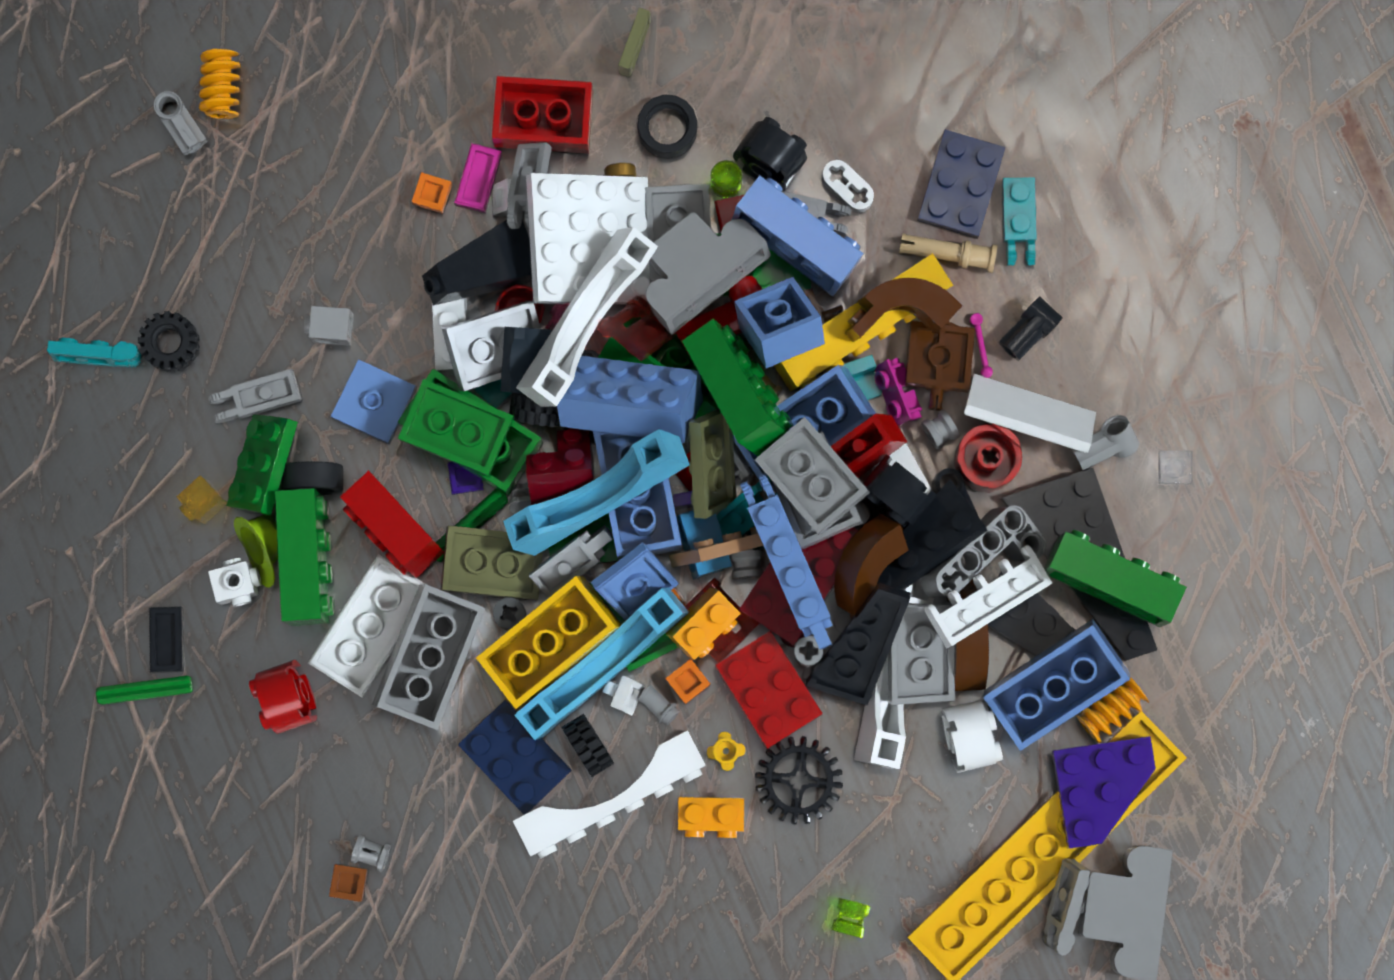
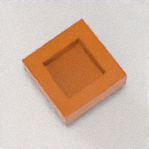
M421 172L411 201L412 204L443 214L452 182Z
M692 659L665 678L685 705L711 685Z

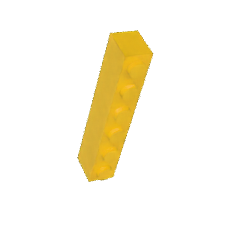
M933 253L894 278L923 279L935 283L945 290L954 286ZM857 302L822 325L825 344L778 363L774 367L790 392L798 387L803 389L817 379L816 375L826 370L828 372L837 365L843 366V357L850 353L856 357L869 349V340L878 336L881 341L895 332V323L904 319L907 324L915 319L916 316L901 310L885 312L860 339L853 342L845 334L851 327L847 321L860 308L866 311Z

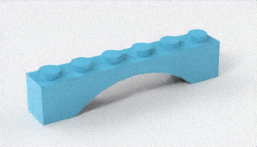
M658 429L632 444L626 455L615 466L592 482L560 497L528 506L507 518L503 522L512 549L535 556L688 467L690 464L680 437Z
M669 587L661 588L603 643L566 674L533 698L515 714V717L534 740L544 738L690 612Z

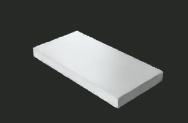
M977 374L973 375L964 414L1084 453H1088L1092 443L1096 412Z
M378 554L308 664L364 698L394 650L419 585L425 583L409 573L403 575L390 561Z

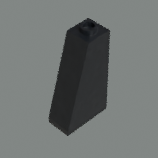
M507 220L503 221L438 262L422 275L424 289L430 296L433 306L506 289L514 285L527 284L532 281L530 238L523 220H521L522 223L518 229L509 228Z

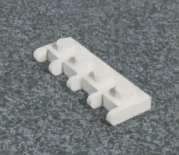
M1029 545L1021 548V554L1025 561L1013 568L1007 559L998 562L1003 575L992 582L987 583L981 574L975 576L973 582L978 590L966 598L962 599L956 590L949 592L948 599L953 606L939 614L933 604L924 608L926 615L946 648L958 643L1052 584L1045 569Z

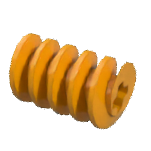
M210 49L202 52L200 55L201 61L205 64L200 67V72L204 76L199 80L200 85L203 87L199 92V97L204 101L199 103V110L206 116L216 119L239 117V113L230 110V107L240 104L238 99L231 98V94L240 92L239 87L231 85V82L240 80V75L231 73V70L241 67L239 62L232 61V57L239 56L240 53L227 49Z
M1130 677L1129 681L1101 698V701L1098 700L1090 705L1091 709L1087 707L1079 713L1080 717L1076 716L1086 732L1100 744L1102 742L1099 735L1100 731L1110 736L1112 734L1109 726L1110 723L1121 728L1122 723L1119 718L1121 715L1131 720L1130 708L1133 707L1141 712L1143 709L1140 701L1142 699L1148 703L1149 701L1138 684Z

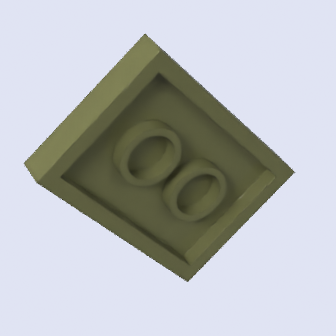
M719 408L689 422L687 439L690 443L691 451L689 472L692 475L693 491L691 493V504L694 507V518L706 519L727 508L736 499L733 433Z
M448 525L446 528L441 590L537 601L539 587L529 577V573L542 564L543 551L534 556L513 550L508 534L504 531Z

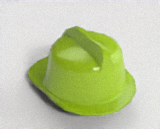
M266 514L248 521L243 517H236L234 519V529L245 548L252 568L257 567L261 583L265 587L271 588L275 581L273 563L278 559L277 523L271 515Z

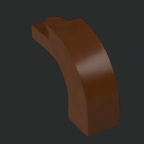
M918 278L894 279L878 285L857 301L866 311L860 308L847 321L851 327L845 334L855 342L885 312L901 310L913 314L934 333L941 329L963 305L948 291L930 281Z
M879 514L866 523L852 537L843 551L836 570L834 592L837 606L850 613L851 619L875 589L883 570L892 561L909 551L901 524L883 514Z
M973 579L958 592L962 599L978 590ZM988 624L955 644V691L986 690L989 665Z

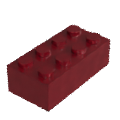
M853 527L802 549L824 602L834 588L836 570L843 551L852 537L858 532ZM770 562L739 610L795 646L804 633L796 622Z

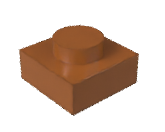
M334 864L329 897L363 902L368 869Z

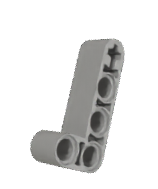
M1013 505L994 508L981 519L988 531L921 578V588L927 596L932 598L946 597L952 590L959 592L1001 551H1004L1011 560L1024 561L1025 559L1021 554L1024 540L1033 549L1037 558H1040L1045 552V539L1021 507ZM1005 515L1008 518V527L1005 524ZM984 535H985V537H986V539H987V546H986V547H985L984 544H983V536H984ZM962 555L964 556L966 563L964 568L961 564Z

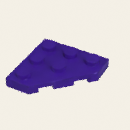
M1150 736L1052 751L1067 848L1091 846L1104 842L1156 769Z

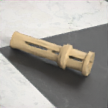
M902 234L900 254L905 253L928 257L933 253L936 259L958 262V266H961V268L966 269L968 266L987 269L988 273H993L998 245H992V247L974 245L969 240L958 244Z

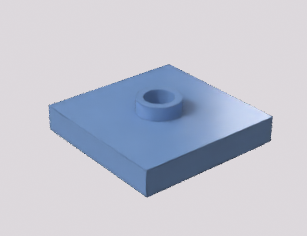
M358 359L330 417L384 443L390 444L399 426L398 420L408 407L417 387Z
M643 542L591 582L595 590L625 621L661 588L669 587L672 590L679 585L676 578Z

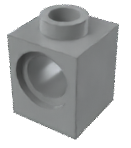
M311 306V314H306L304 333L309 334L308 338L312 343L351 346L354 314L349 308Z

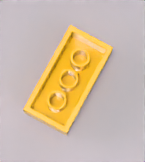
M575 576L478 655L476 659L513 707L519 709L523 708L539 693L577 665L622 624L584 576Z

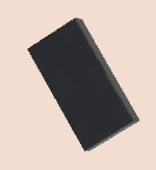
M184 607L149 608L150 672H184Z

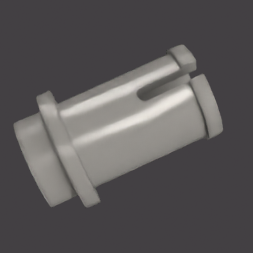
M652 685L638 698L639 702L659 718L657 721L659 724L663 722L666 726L669 725L680 712L676 709V703L671 704Z

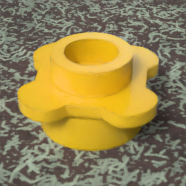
M721 732L714 746H710L707 749L708 758L718 761L721 764V768L725 771L732 770L736 759L745 754V746L731 739V734L728 732ZM724 748L729 749L728 754L723 753Z

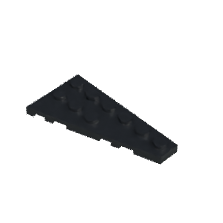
M1094 468L1001 498L1006 506L1016 505L1026 512L1045 539L1046 548L1043 555L1047 560L1057 538L1066 531L1071 533L1072 530L1088 535L1090 537L1089 542L1099 547L1104 543L1121 551L1119 556L1125 558ZM1067 585L1081 601L1086 611L1098 623L1102 632L1125 661L1157 651L1147 621Z

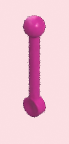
M975 313L970 317V324L975 327L982 362L980 373L983 377L990 378L993 370L988 365L981 330L983 317L979 313Z

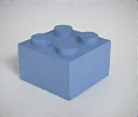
M794 277L734 301L739 329L765 368L825 344L821 316Z

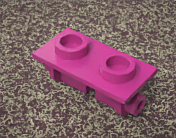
M895 358L892 360L887 359L876 366L874 378L877 387L882 390L888 415H892L899 427L909 420L911 422L921 418L920 411H922V407L914 390L903 391L902 387H905L906 368L904 362L900 363L899 358Z

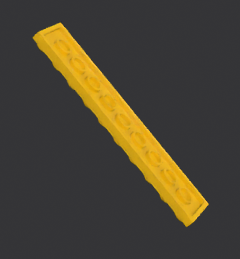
M1142 711L1138 712L1107 743L1150 736L1156 769L1111 832L1187 759ZM1057 790L919 924L907 938L947 980H960L1055 887L1064 858L1075 859L1080 863L1097 845L1067 848L1059 792Z

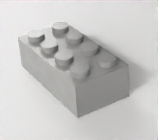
M420 584L372 705L438 730L486 608L427 584Z

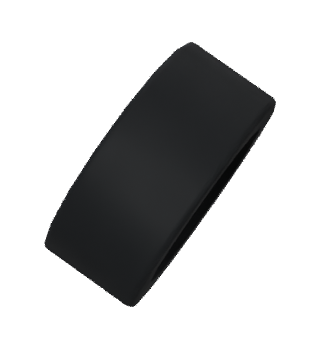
M661 95L652 98L643 106L638 115L637 129L641 144L649 153L660 158L671 159L681 156L691 148L696 139L697 118L694 109L687 101L675 95ZM673 109L679 112L685 119L686 132L678 142L670 145L661 144L650 135L649 121L659 110Z
M320 461L287 463L282 475V490L314 488L321 495L340 493L343 491V465Z

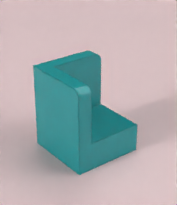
M873 355L843 365L848 368L867 400L882 395V390L875 383L876 364Z

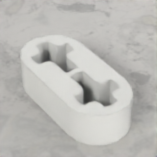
M833 160L826 164L822 175L826 188L844 205L851 207V211L861 213L868 210L874 198L871 186L847 163L841 160ZM841 169L843 171L842 179L847 184L844 185L838 179L832 182L830 180V170L837 172ZM851 187L857 193L866 192V203L861 201L854 203V194L849 188Z

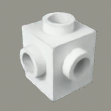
M241 558L222 562V568L208 571L215 601L220 605L232 602L233 607L251 603V597L259 595L257 587L262 586L257 567L252 568L249 562H242ZM239 578V584L234 586L235 581Z

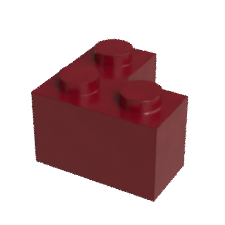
M571 428L557 431V452H540L526 455V475L531 505L560 497L595 480L589 430Z

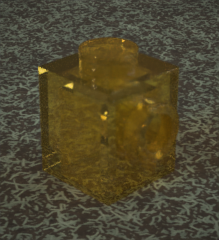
M201 475L176 496L182 503L179 507L180 511L191 522L197 519L204 525L227 505L225 498Z

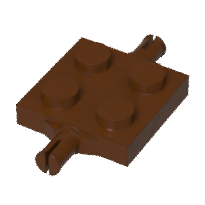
M911 321L905 386L922 387L931 391L930 410H934L935 406V411L942 410L943 392H969L975 328L961 327L948 321L941 329L932 333L922 322Z

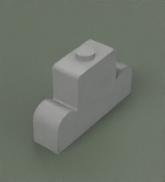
M693 212L675 226L667 228L660 238L653 242L658 247L649 261L662 279L653 281L647 287L646 299L655 318L671 335L771 256L767 241L750 223L742 219L731 220L723 227L722 235L717 236Z
M1133 846L1124 853L1122 858V866L1127 873L1126 877L1090 872L1089 885L1085 890L1080 907L1078 934L1085 938L1117 942L1118 946L1111 951L1109 959L1113 971L1121 976L1138 980H1157L1173 850Z

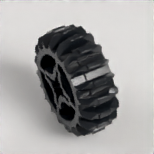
M805 736L801 737L800 746H795L794 738L788 737L789 748L786 749L781 741L776 743V747L779 750L778 754L767 749L765 753L772 760L770 763L765 760H760L758 763L761 767L767 768L766 773H755V778L765 779V784L755 787L756 791L766 790L768 794L762 797L760 802L763 804L771 799L774 804L769 807L768 812L772 814L777 808H780L782 810L778 818L780 821H784L787 813L792 814L791 824H797L798 815L802 814L804 823L809 824V813L811 812L814 813L818 820L822 819V813L819 811V808L823 806L826 811L830 812L833 808L826 802L827 799L831 798L838 801L840 798L839 795L831 792L832 787H843V783L833 782V776L842 775L841 769L832 771L830 767L838 762L837 757L827 761L824 756L829 753L830 748L825 747L821 753L817 752L818 740L812 742L811 748L806 747L807 737ZM797 753L795 767L790 773L773 772L779 760L789 754ZM807 755L812 756L821 764L826 779L814 777L808 773L806 769ZM801 763V772L805 773L804 776H807L808 780L816 781V784L807 783L802 785L798 798H796L797 789L793 788L794 784L791 785L790 780H783L782 777L790 778V776H796ZM772 782L782 783L790 788L792 793L791 806L784 804L776 796ZM810 787L825 788L818 801L808 807L801 808L803 793L806 789Z

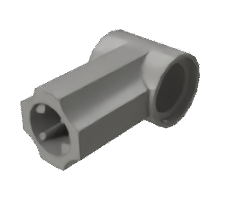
M164 91L155 97L153 108L184 156L196 152L208 142L176 93ZM175 102L178 106L173 114L166 115L162 113V108L166 103Z
M1115 415L1108 418L1102 424L1101 431L1093 435L1088 453L1075 449L1072 450L1084 471L1112 456L1118 458L1131 456L1137 451L1139 441L1128 418L1123 415Z

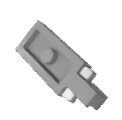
M605 525L592 535L586 530L531 571L529 577L547 598L551 597L575 576H582L600 562V558L605 554L602 547L613 539V534Z

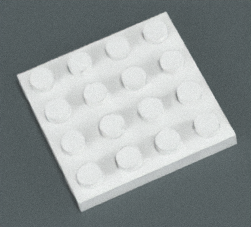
M530 173L526 175L533 303L570 304L616 230L635 227L648 238L645 187H648V177ZM649 261L642 273L630 283L613 304L648 305L646 290L652 283L650 282Z

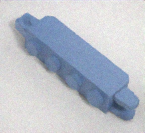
M764 473L759 476V482L769 499L756 504L751 486L747 481L740 484L749 504L747 509L800 630L803 631L805 637L813 634L821 650L832 645L825 630L833 626L830 620L831 616L779 496L774 494L768 477Z

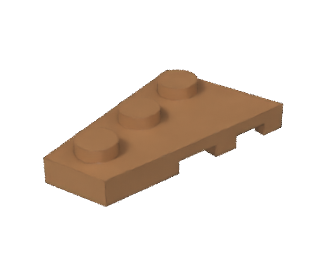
M756 527L750 528V535L742 536L741 531L722 535L723 542L714 544L713 538L695 542V549L671 554L669 558L673 568L715 559L764 545Z

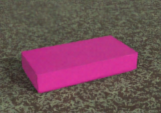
M471 143L454 202L456 206L486 213L503 154L502 151Z

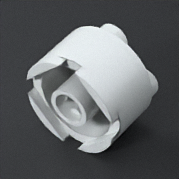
M978 700L941 710L948 750H951L952 754L955 753L956 758L951 760L957 773L993 765L997 761L1003 760L1000 744L998 741L995 742L992 732L997 730L993 711H989L986 701Z

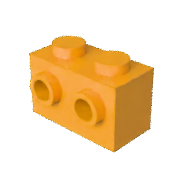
M710 587L688 609L690 613L665 634L688 657L694 660L698 656L703 658L713 649V641L721 633L725 635L737 624L736 618L741 613L719 590Z
M679 797L678 830H685L684 837H704V831H717V838H737V831L744 832V798Z

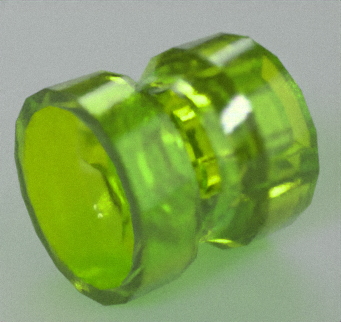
M729 160L720 161L715 164L710 175L712 191L720 198H731L738 194L742 185L740 167Z
M839 898L837 904L839 913L838 917L833 920L831 930L863 938L865 931L863 922L864 918L869 916L871 906ZM843 916L859 921L858 923L843 919Z

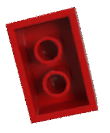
M497 76L492 129L494 147L517 149L519 144L547 142L552 147L551 151L589 154L594 93L592 82Z
M369 470L340 496L347 504L343 511L362 530L366 526L368 527L364 531L365 535L382 552L387 549L389 550L385 554L386 558L403 575L410 572L417 578L444 553Z
M771 631L715 665L716 670L766 750L823 714Z

